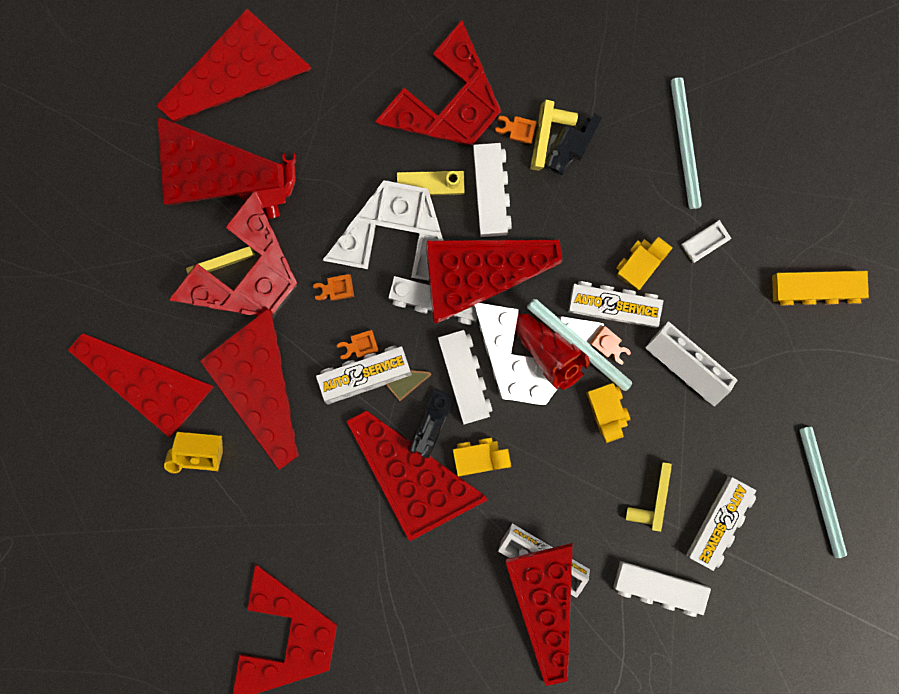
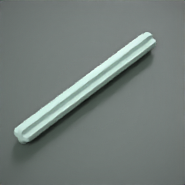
M674 78L671 80V88L688 205L690 209H697L702 204L683 78Z
M537 299L530 301L527 308L554 332L559 333L568 342L575 344L589 356V362L619 386V388L627 391L631 387V380Z
M810 426L800 429V434L833 555L835 558H843L847 556V551L814 431Z

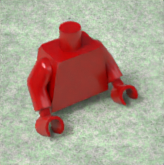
M285 153L282 156L283 163L280 164H282L284 187L255 192L261 207L265 208L267 219L280 216L278 204L285 203L286 197L292 193L296 182L295 153H293V159L290 161L286 160ZM252 192L238 194V196L246 201Z

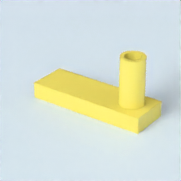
M545 100L541 104L530 169L539 171L544 168L551 122L575 126L578 113L554 109V101Z
M464 171L397 172V183L426 188L429 190L430 195H464Z
M249 246L199 263V265L208 272L255 257V253ZM194 266L186 268L187 274Z
M664 462L662 464L655 511L628 507L627 521L653 525L652 530L661 532L672 464Z

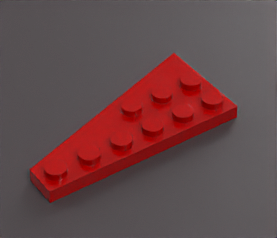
M84 333L68 349L70 353L169 438L175 434L215 387Z
M573 543L506 559L508 572L545 686L568 681Z

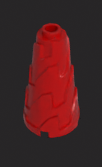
M518 314L515 332L521 339L520 342L534 357V361L543 371L545 378L557 390L558 386L564 390L574 385L584 375L580 371L583 366L586 369L588 368L589 356L575 344L568 342L559 333H554L544 323H539L529 314Z

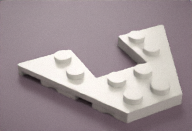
M383 181L363 209L347 227L343 235L337 240L333 248L324 257L323 261L368 269L376 225L420 233L411 277L429 281L426 242L443 241L429 190Z
M483 303L474 305L486 351L492 364L494 378L498 384L500 398L546 405L557 389L545 378L543 371L534 361V357L511 354L518 309ZM563 316L558 317L588 344L604 324Z

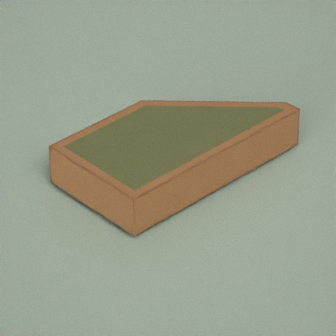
M410 370L411 376L387 383L386 385L398 400L401 401L432 374L430 372Z

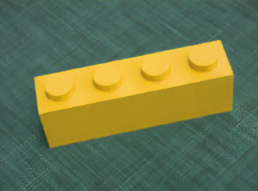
M868 271L776 273L772 275L773 302H780V306L794 305V301H802L803 305H816V301H825V305L839 304V300H847V304H861V300L869 298Z

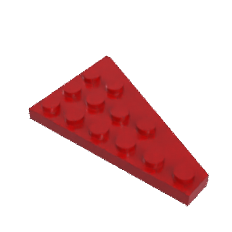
M246 9L156 106L173 122H177L189 115L193 116L205 109L230 102L234 98L243 97L245 94L258 89L262 90L277 84L279 81L291 79V77L303 72H309L311 66L253 13Z
M158 118L163 205H175L284 187L282 164L167 119Z
M560 240L427 241L426 253L433 323H439L561 264Z
M267 309L200 362L280 470L299 455L294 440L295 433L294 429H292L290 405L281 368V355L277 345V333L274 329L272 318L273 312L271 309Z
M365 411L347 421L409 542L487 501L484 494L431 456L429 459L421 457L422 453L416 451L414 454L408 451L411 442L370 412Z

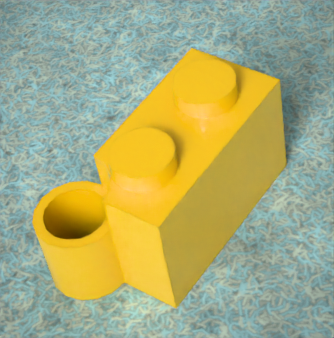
M657 237L652 245L645 239L642 242L637 240L630 249L633 253L628 260L623 258L616 267L619 270L616 276L636 292L639 291L673 247L660 237Z
M614 383L586 392L600 434L603 435L605 442L609 443L623 438L621 428L628 426L626 421L630 420L627 408H622L620 399H623L619 386L615 387Z
M177 432L173 447L168 450L166 456L165 470L170 473H179L182 468L218 471L223 453L222 436Z
M492 438L481 439L478 445L473 446L470 445V442L459 443L457 448L453 449L458 476L512 467L509 450H499L498 442H493Z

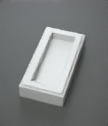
M719 220L681 244L692 263H695L732 238Z

